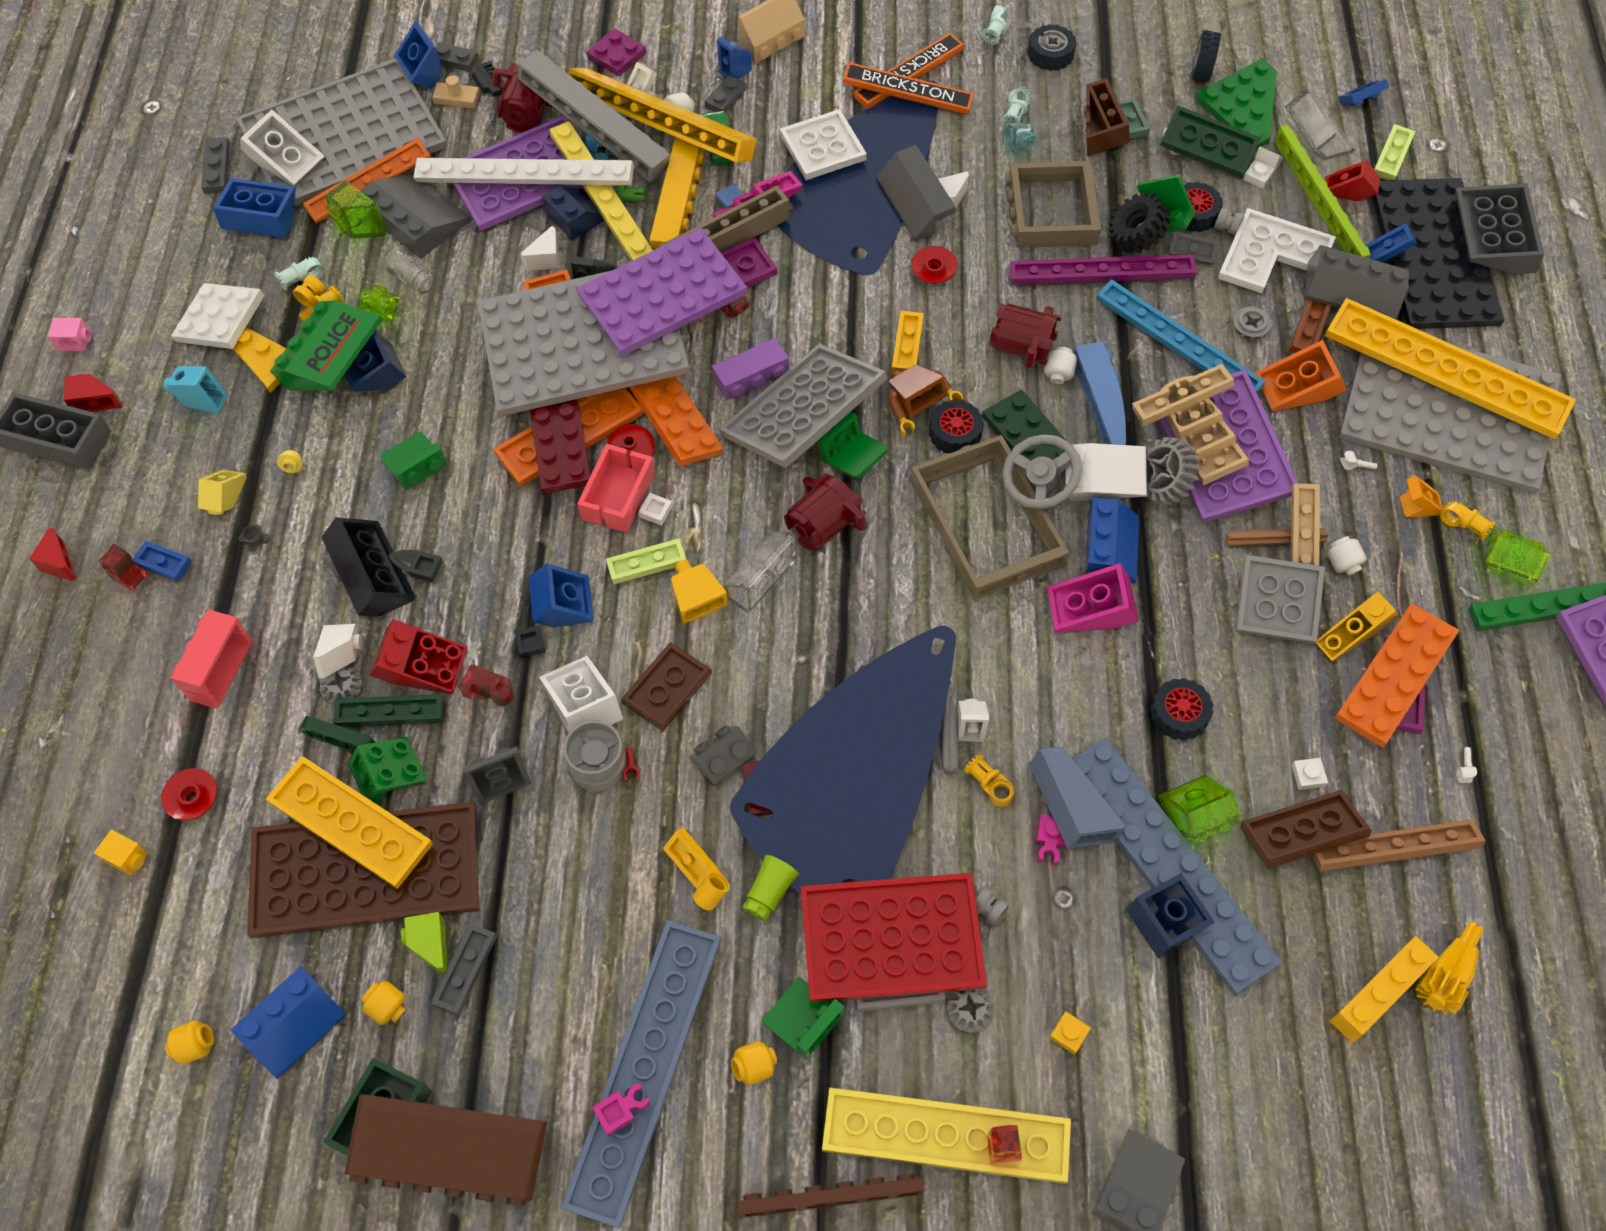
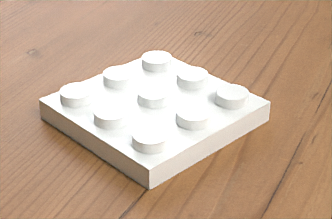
M840 109L780 128V136L805 180L867 159V153Z
M203 283L171 337L180 343L233 349L265 295L260 289Z

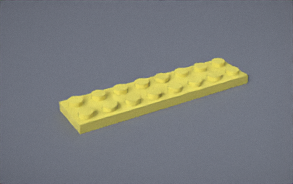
M829 1088L822 1152L1067 1184L1071 1119ZM1018 1126L1022 1153L1014 1156L1011 1130Z

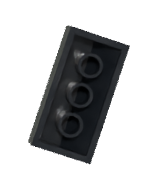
M335 517L321 538L358 616H382L414 601L416 597L403 570L397 567L389 558V554L393 553V550L379 522Z

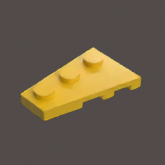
M245 327L233 351L253 371L254 375L265 385L270 393L280 384V381L270 370L275 365V359L283 354L286 348Z

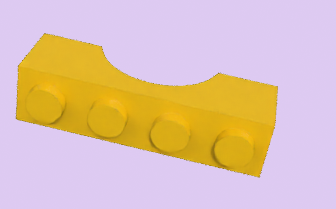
M1415 936L1330 1022L1351 1043H1354L1439 957Z

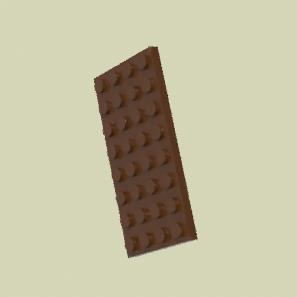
M475 802L389 811V813L433 842V845L398 889L298 822L253 827L251 831L247 935L250 938L400 921L406 917L439 912L442 916L479 911L477 809Z

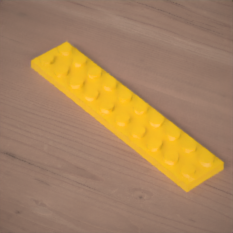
M1348 298L1343 302L1325 334L1326 337L1554 440L1560 434L1576 399Z

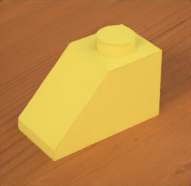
M223 469L200 478L198 481V509L208 510L209 514L220 515L224 511L233 508L245 483L246 473Z

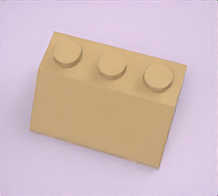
M767 0L738 16L740 46L746 48L751 53L754 64L805 36V19L796 0Z

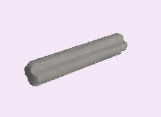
M947 696L942 720L943 771L947 773H954L958 768L957 699L954 696Z

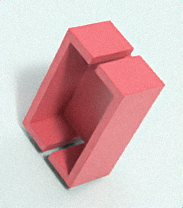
M606 444L577 503L581 520L601 526L606 522L607 528L628 534L655 475L653 457L631 451L632 468H630L627 449Z
M208 609L205 616L198 622L197 630L192 640L186 644L185 652L180 662L173 668L171 679L179 689H182L181 691L189 701L218 709L253 640L247 631L244 630L237 617Z

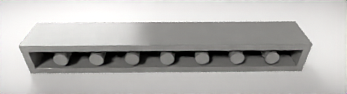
M535 50L518 63V79L620 160H632L634 171L651 183L667 170L670 153L664 147L659 146L647 134L636 128L632 122L622 117L614 108L604 103L597 95L572 78L547 56Z

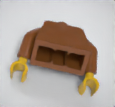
M914 365L904 372L895 370L890 376V390L888 391L889 407L896 421L901 423L899 433L903 438H906L904 428L911 429L912 434H914L915 429L914 423L906 419L907 416L909 418L915 416L948 396L947 402L963 400L962 393L952 391L951 384L938 370L925 369Z

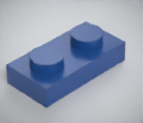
M1387 79L1369 82L1338 96L1340 105L1350 104V107H1354L1364 103L1363 99L1365 98L1372 99L1380 96L1381 91L1389 88Z
M1405 223L1365 246L1368 247L1371 254L1369 259L1384 262L1417 243L1409 225Z
M148 541L144 542L132 559L135 566L178 583L192 563L188 556Z

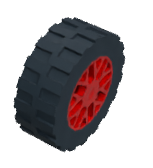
M1186 183L1184 187L1195 211V215L1189 223L1187 230L1191 232L1209 230L1210 227L1215 226L1223 206V199L1214 187L1206 183Z
M963 400L943 402L931 414L929 437H931L932 444L938 450H942L943 453H953L964 446L978 444L982 438L983 416L979 413L977 407L975 408L973 404L966 403Z
M1186 678L1171 679L1170 682L1166 681L1162 687L1158 688L1150 707L1151 720L1155 723L1157 730H1160L1163 735L1171 737V739H1181L1182 741L1190 738L1194 739L1198 734L1201 735L1210 722L1213 715V701L1210 699L1209 692L1207 693L1202 685H1198L1195 681H1189Z

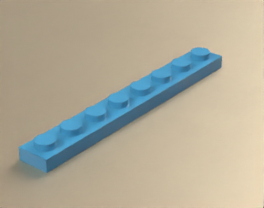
M1112 279L1097 294V301L1203 372L1220 364H1223L1230 374L1246 369L1256 393L1264 387L1265 380Z

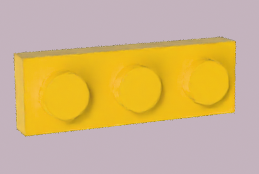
M900 311L892 373L895 370L904 372L910 367L917 365L924 313Z

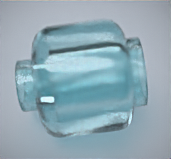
M1013 122L1003 132V143L1011 152H1028L1037 141V133L1034 131V127L1027 122Z

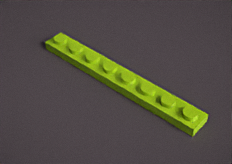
M1288 124L1280 126L1274 143L1331 234L1336 236L1335 240L1341 250L1370 258L1371 254L1368 247L1362 242L1358 231L1354 229L1347 214L1341 209L1337 198L1329 190L1326 181L1322 179L1316 165L1308 157L1307 151L1301 146L1296 134Z

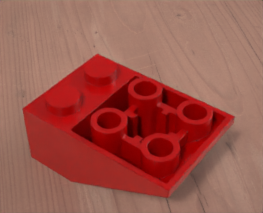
M392 619L385 629L369 676L394 685L453 694L467 646Z

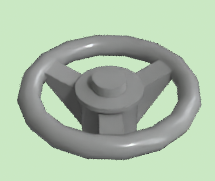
M1042 434L1029 437L1017 444L1005 459L1002 471L1004 488L1014 501L1024 507L1044 509L1056 506L1069 498L1079 485L1082 473L1080 455L1071 443L1059 436ZM1040 444L1055 445L1065 451L1054 460L1048 457H1037L1031 461L1020 455L1031 446ZM1071 462L1072 473L1070 481L1061 492L1047 498L1049 492L1057 486L1058 477ZM1014 464L1027 474L1029 481L1034 484L1036 488L1035 499L1021 494L1014 485L1012 477Z

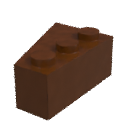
M1107 78L1086 84L1087 156L1129 143V123Z

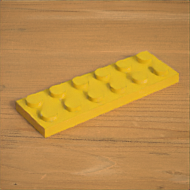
M303 756L266 798L269 804L396 889L400 887L433 845L429 838Z

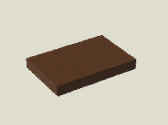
M670 642L621 698V702L658 729L664 731L712 674V669Z

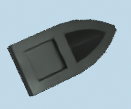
M572 256L570 263L573 278L576 279L612 271L617 268L602 260Z
M400 550L389 554L391 561L401 570L408 572L410 577L433 583L443 563L441 556L418 550Z

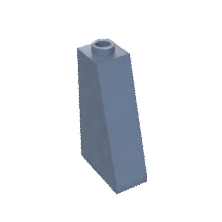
M1046 746L1036 752L1029 766L1067 849L1113 843L1125 830L1124 823L1064 747L1051 748Z

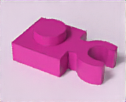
M1041 814L1036 844L1044 846L1037 855V861L1042 863L1044 854H1050L1053 857V865L1056 866L1060 859V852L1056 847L1064 848L1065 843L1053 816Z
M640 1084L632 1086L628 1091V1095L624 1098L617 1091L592 1107L608 1136L635 1120L631 1113L632 1110H643L650 1105L648 1097L640 1102L635 1100V1095L643 1090Z

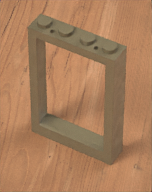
M1002 435L986 438L972 446H964L950 454H942L928 462H920L911 469L910 481L974 600L1064 567L1069 557V551L1045 509L1022 506L1047 552L978 578L975 576L926 484L994 459L1001 471H1003L1005 459L1011 450ZM1014 464L1012 470L1014 485L1021 494L1035 499L1036 493L1022 469Z

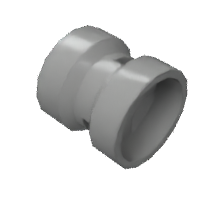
M1222 207L1214 229L1219 231L1227 229L1229 234L1236 236L1244 214L1240 212L1232 214L1229 209Z
M987 887L975 899L977 915L981 914L985 918L986 923L991 927H994L1000 921L1010 906L1003 899L998 900L994 896V892Z

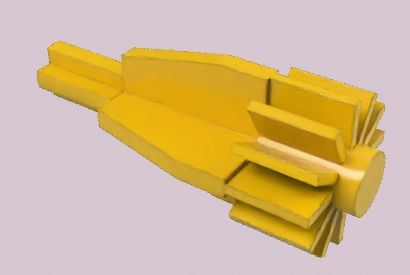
M1470 921L1460 938H1456L1433 965L1428 968L1427 972H1424L1416 987L1418 991L1417 998L1425 999L1422 1003L1423 1005H1429L1433 1008L1434 1012L1442 1010L1444 1015H1447L1449 1011L1453 1015L1460 1011L1469 993L1466 989L1470 986L1475 975L1479 950L1475 947L1484 931L1482 926H1477L1475 922Z

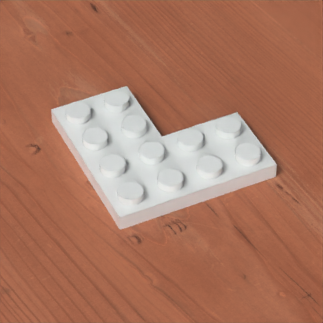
M1247 208L1220 270L1218 279L1263 293L1275 261L1307 271L1308 261L1318 247L1323 245L1332 248L1336 236Z

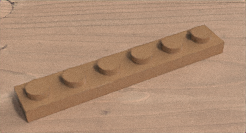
M1470 819L1370 834L1369 837L1313 854L1312 857L1319 872L1483 848L1485 839L1475 821Z

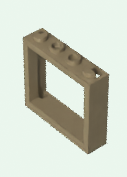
M1091 161L1010 163L1009 173H1005V186L1009 187V190H1007V203L1011 204V207H1009V220L1013 221L1011 236H1015L1016 248L1098 245L1101 225ZM1079 180L1086 225L1025 227L1020 182Z

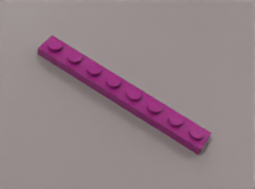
M1194 254L1010 261L1009 263L1011 285L1109 282L1111 279L1113 281L1196 278L1197 274Z

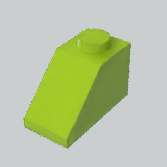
M439 912L404 918L405 928H401L402 944L406 945L412 954L444 976L448 968L444 918Z

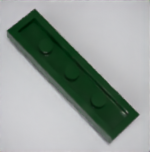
M442 694L339 698L335 699L333 724L341 727L443 723L444 697Z

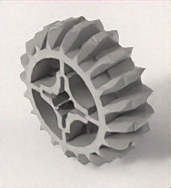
M1164 437L1163 440H1155L1154 446L1147 445V496L1145 497L1155 503L1172 505L1173 502H1181V496L1189 497L1188 490L1195 489L1193 486L1194 480H1200L1196 476V472L1202 470L1197 465L1201 460L1196 456L1197 451L1188 442L1182 441V439L1177 437Z

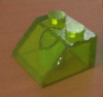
M346 180L325 195L328 204L327 210L334 219L333 225L339 233H345L351 239L384 237L386 235L376 203Z
M1494 527L1491 531L1483 559L1485 564L1488 565L1487 568L1500 574L1506 571L1514 574L1513 578L1528 583L1529 580L1538 582L1551 554L1544 543Z
M1206 774L1158 795L1159 801L1172 823L1183 837L1192 844L1202 842L1215 833L1227 831L1231 826L1241 822L1235 794Z

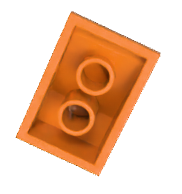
M1323 340L1254 372V374L1266 381L1262 391L1272 412L1324 402L1347 391Z

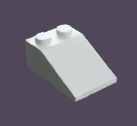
M270 110L241 137V150L259 166L293 187L324 158L321 152L273 110Z
M1096 443L1073 445L1080 455L1082 473L1079 485L1069 497L1071 501L1092 500L1093 497L1115 499L1147 496L1145 446ZM1071 462L1066 467V485L1070 481L1072 473Z
M588 656L539 677L568 733L578 724L590 720L603 721L611 726L623 720L616 695Z

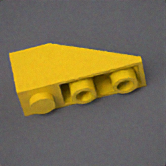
M1378 591L1318 638L1316 644L1333 662L1389 625L1398 617L1397 611Z

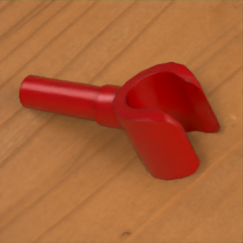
M627 747V767L623 771V776L628 783V774L636 772L637 781H639L641 775L639 769L635 767L633 748Z

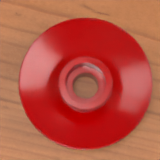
M928 246L915 253L912 258L911 267L913 273L920 280L939 284L950 280L955 275L958 263L955 255L948 249L940 246Z
M629 424L621 426L610 435L607 444L627 449L630 468H632L631 451L653 457L655 452V441L652 434L640 425ZM628 441H634L632 445H625Z
M191 768L176 773L167 781L162 790L161 803L163 809L169 816L181 821H189L201 817L211 809L216 801L218 793L216 781L208 772L202 769ZM192 795H196L193 800L189 801Z

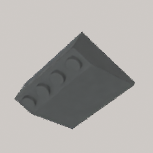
M413 172L372 181L357 192L356 197L362 213L420 259L471 221L469 215L426 182H416L413 178Z
M1528 183L1456 188L1455 193L1470 262L1510 274L1537 273L1544 257V251Z

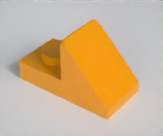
M1416 475L1406 479L1409 489H1407L1406 494L1400 496L1404 515L1409 518L1440 516L1443 506L1439 492Z

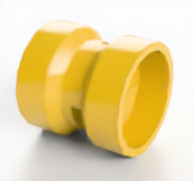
M308 275L303 280V284L297 286L292 292L302 305L311 307L313 305L312 297L325 293L326 288L318 278Z

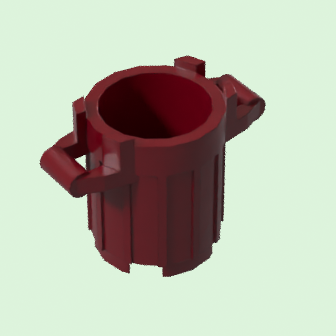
M511 63L508 70L497 68L493 70L492 85L503 90L497 105L498 119L501 117L506 123V128L518 133L535 128L541 119L545 106H553L518 79V65L516 63ZM501 77L507 78L505 83L501 82Z
M1010 303L1008 305L1001 304L996 314L998 320L995 328H992L989 344L995 347V350L1026 358L1024 365L1028 368L1034 367V363L1046 365V356L1049 353L1052 341L1057 339V321L1061 322L1062 316L1053 314L1054 308L1050 306L1045 307L1043 313Z
M827 473L818 480L805 477L803 485L806 495L787 510L788 513L784 516L787 529L794 528L800 535L797 542L810 551L814 548L819 549L848 525L859 531L867 529L866 511H861L860 506L864 502L861 495L858 493L854 494L844 482L834 476H829Z

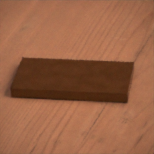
M1342 790L1242 821L1240 826L1267 869L1369 837L1371 834V829Z

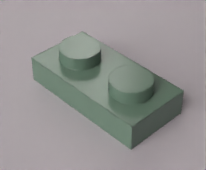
M1131 98L1118 101L1129 123V139L1149 135V125L1136 99Z

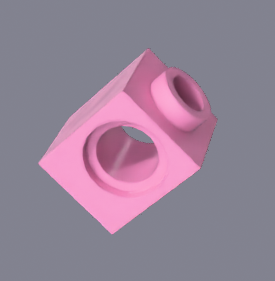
M53 318L48 338L57 351H86L87 344L91 340V331L85 325L82 318Z

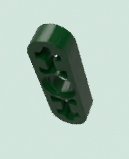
M305 716L299 727V731L310 738L352 752L355 751L358 745L375 742V740L365 734L310 716Z

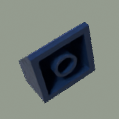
M559 185L542 195L546 215L572 241L605 221L591 198L582 189Z
M376 330L345 372L349 386L354 392L388 390L406 377L393 345Z
M1182 873L1136 897L1126 908V911L1157 958L1180 947L1215 923Z

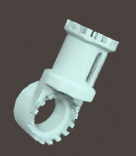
M999 5L994 7L989 27L982 32V38L986 40L985 43L988 42V45L998 44L1000 35L1006 32L1008 26L1005 22V17L1008 16L1006 15L1008 14V8Z
M1019 87L1009 93V110L1002 117V122H1004L1006 127L1010 126L1009 128L1017 129L1021 125L1022 115L1027 112V107L1031 100L1029 99L1031 95L1029 96L1030 93L1027 92L1028 89H1025V87ZM1017 93L1020 94L1022 100L1017 99Z
M308 257V259L298 264L294 262L289 268L273 274L277 282H280L281 288L286 291L289 286L296 282H303L308 275H313L318 279L321 278L325 269L316 257ZM317 266L314 271L308 272L310 268Z

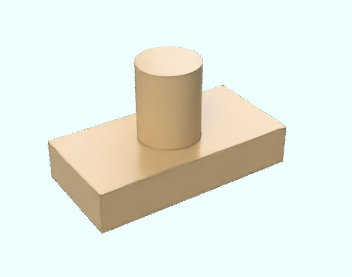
M452 75L446 78V83L437 82L432 96L433 104L475 109L480 96L479 87L460 85L458 77Z

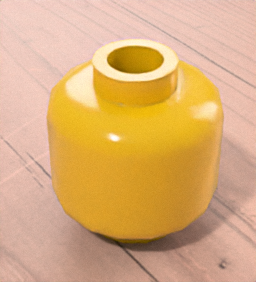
M383 981L380 984L374 982L361 999V1002L364 1003L362 1012L381 1026L386 1025L390 1020L396 1023L406 1010L402 1006L406 996L388 981Z
M198 1020L189 1021L177 1026L168 1034L165 1045L166 1053L171 1059H174L175 1062L181 1065L199 1060L210 1053L214 1043L213 1032L208 1025Z
M755 1041L739 1047L735 1050L734 1058L730 1061L732 1072L737 1081H742L748 1086L771 1078L774 1073V1065L777 1064L776 1054L772 1047L768 1048L761 1041Z

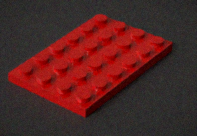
M972 873L801 886L810 1003L828 1002L834 999L840 1001L986 989L987 983Z

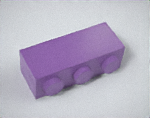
M773 338L712 365L713 381L727 401L733 397H739L744 392L753 388H759L764 383L779 378L789 370V358L776 338Z

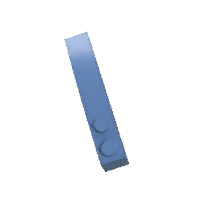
M1103 341L1075 346L1074 355L1077 357L1076 373L1102 443L1126 445V419L1123 398L1118 383L1119 374L1117 369H1114L1112 366L1110 351L1106 350Z

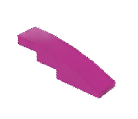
M791 171L753 185L752 192L734 198L733 206L714 212L713 218L775 186H778L785 196L790 198L802 188V184Z

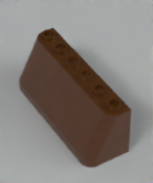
M360 1094L344 1174L350 1175L349 1182L368 1184L369 1178L381 1179V1186L400 1189L402 1182L414 1184L412 1191L431 1193L432 1187L445 1188L444 1195L462 1198L463 1192L466 1191L476 1193L475 1200L494 1202L495 1196L507 1197L506 1204L525 1206V1201H532L548 1122Z

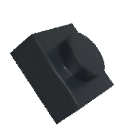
M540 625L514 631L521 659L546 653Z

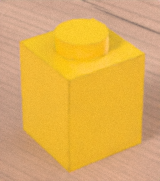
M111 829L94 854L108 865L131 877L143 865L148 852L138 843Z

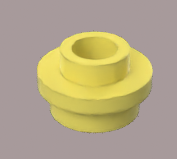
M286 450L278 456L277 465L284 472L297 473L302 469L303 461L299 453Z

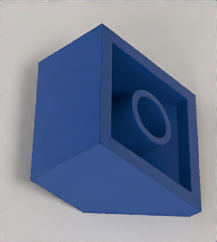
M414 21L394 56L411 82L432 89L443 72L436 47L419 22Z
M546 563L529 576L533 622L555 628L588 623L594 620L588 575Z

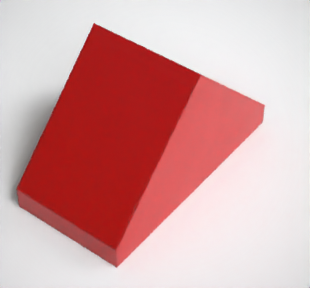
M53 527L48 529L29 559L40 572L70 581L75 580L76 576L64 540Z

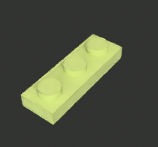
M1394 124L1374 169L1380 178L1395 180L1415 134L1414 130Z
M680 538L606 558L613 585L675 568L676 563L686 560Z

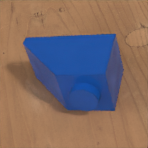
M721 37L717 39L719 73L725 77L730 75L740 79L752 70V56L746 48Z

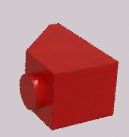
M1367 160L1325 176L1327 186L1336 198L1357 202L1378 194L1380 176Z
M91 374L65 377L64 402L67 406L89 412L122 408V403L113 389Z

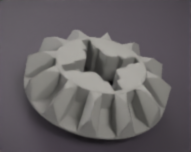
M1244 307L1236 312L1232 324L1235 325V332L1242 334V338L1249 336L1253 340L1255 337L1262 339L1265 334H1268L1272 323L1269 315L1262 309ZM1248 321L1251 324L1256 323V326L1254 327L1253 325H1247Z
M348 665L325 678L319 679V691L325 700L334 704L335 699L355 698L362 688L360 673L355 667ZM338 677L344 681L342 691L335 685L337 684Z
M982 989L954 991L948 1001V1016L958 1029L968 1033L979 1032L991 1023L994 1016V1002L990 998L989 993ZM968 997L973 1005L980 1006L975 1011V1020H973V1016L969 1011L962 1010V1008L967 1006Z

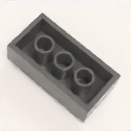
M15 392L11 394L0 411V446L2 448L89 470L111 433L110 428L100 414Z

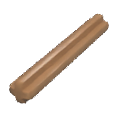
M1320 528V543H1325L1328 539V532L1325 528ZM1291 529L1229 531L1226 533V543L1228 546L1291 544Z

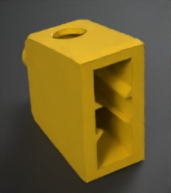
M681 560L676 563L675 570L678 574L671 577V584L683 624L728 605L727 592L704 564L692 568L688 560Z

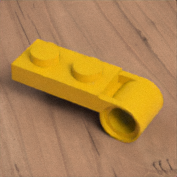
M684 828L677 829L663 850L697 889L693 894L697 905L711 911L730 889L729 882Z

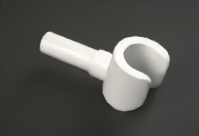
M1346 451L1344 453L1345 458H1340L1345 470H1352L1356 467L1377 469V463L1358 460L1353 451Z
M1469 747L1464 748V767H1458L1456 770V778L1459 783H1471L1477 774L1476 767H1472L1471 748Z

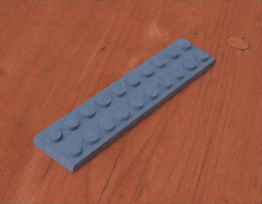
M1104 738L1072 758L1124 823L1126 828L1115 841L1153 889L1182 873L1215 923L1191 940L1231 993L1236 996L1277 968L1282 961L1110 742Z
M669 920L666 921L600 1102L617 1091L624 1098L628 1095V1091L632 1086L640 1084L643 1090L635 1095V1100L640 1102L648 1097L650 1105L643 1110H632L631 1113L635 1120L609 1136L595 1114L561 1205L562 1210L617 1229L621 1228L722 939L720 936Z

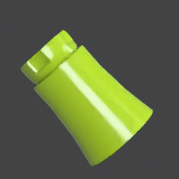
M765 855L760 871L746 896L747 900L742 908L752 916L762 921H767L790 885L799 876L798 871L776 857Z

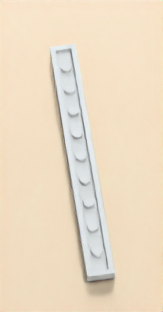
M417 158L413 178L416 182L631 185L634 164L632 160Z

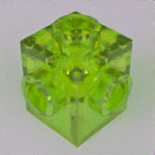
M373 285V288L363 289L359 297V309L380 315L383 320L395 319L400 296L387 292L386 287Z

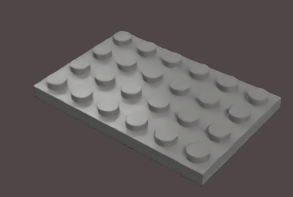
M818 344L720 427V434L722 437L787 468L888 379L886 371Z

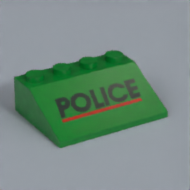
M336 300L320 301L314 306L310 317L300 325L301 329L296 336L289 340L287 343L288 347L283 354L275 359V365L270 372L289 391L333 390L383 318L380 315Z

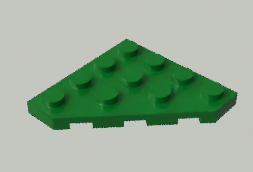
M1262 58L1197 92L1195 100L1218 121L1260 137L1255 149L1256 151L1259 147L1268 144L1271 137L1277 71Z

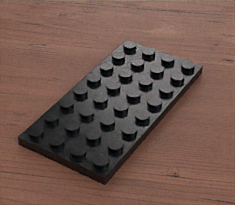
M1462 178L1379 181L1378 194L1372 196L1382 235L1407 223L1417 243L1389 259L1390 265L1409 270L1408 290L1402 303V310L1406 324L1416 329L1501 326L1504 322V316L1489 267L1470 262L1455 193L1456 188L1464 187Z

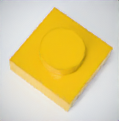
M1065 1011L1049 1039L1075 1055L1091 1027Z

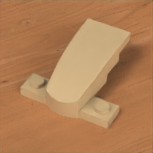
M1223 364L1195 376L1175 379L1166 384L1159 392L1132 403L1133 411L1144 426L1166 417L1174 437L1188 442L1197 451L1196 456L1201 459L1197 465L1202 470L1196 472V476H1198L1203 486L1249 466L1248 457L1236 443V435L1223 421V413L1209 399L1213 395L1234 387V379Z

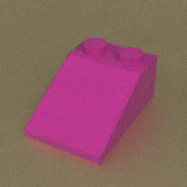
M1121 563L1047 586L1056 633L1115 629L1139 621L1130 576Z

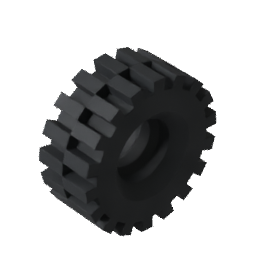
M1143 192L1140 197L1135 194L1132 195L1131 200L1125 199L1124 205L1121 206L1119 204L1116 207L1118 211L1111 214L1113 220L1108 222L1110 235L1124 252L1128 251L1129 254H1133L1134 251L1137 254L1142 253V249L1150 250L1152 244L1156 246L1159 243L1158 239L1165 237L1164 230L1168 231L1170 228L1168 224L1171 222L1170 214L1162 202L1152 193L1147 195L1146 192Z

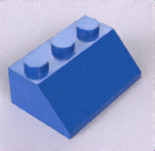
M230 178L213 209L221 229L285 238L293 224L296 190L292 186Z
M1092 498L1088 513L1085 574L1121 563L1130 576L1131 583L1136 584L1139 515L1119 500Z
M300 966L230 1031L278 1079L347 1014L313 977Z

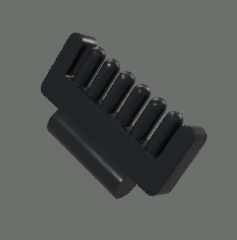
M492 61L476 65V71L472 73V78L482 93L488 94L490 92L492 97L501 95L503 90L492 85L493 70L495 69Z

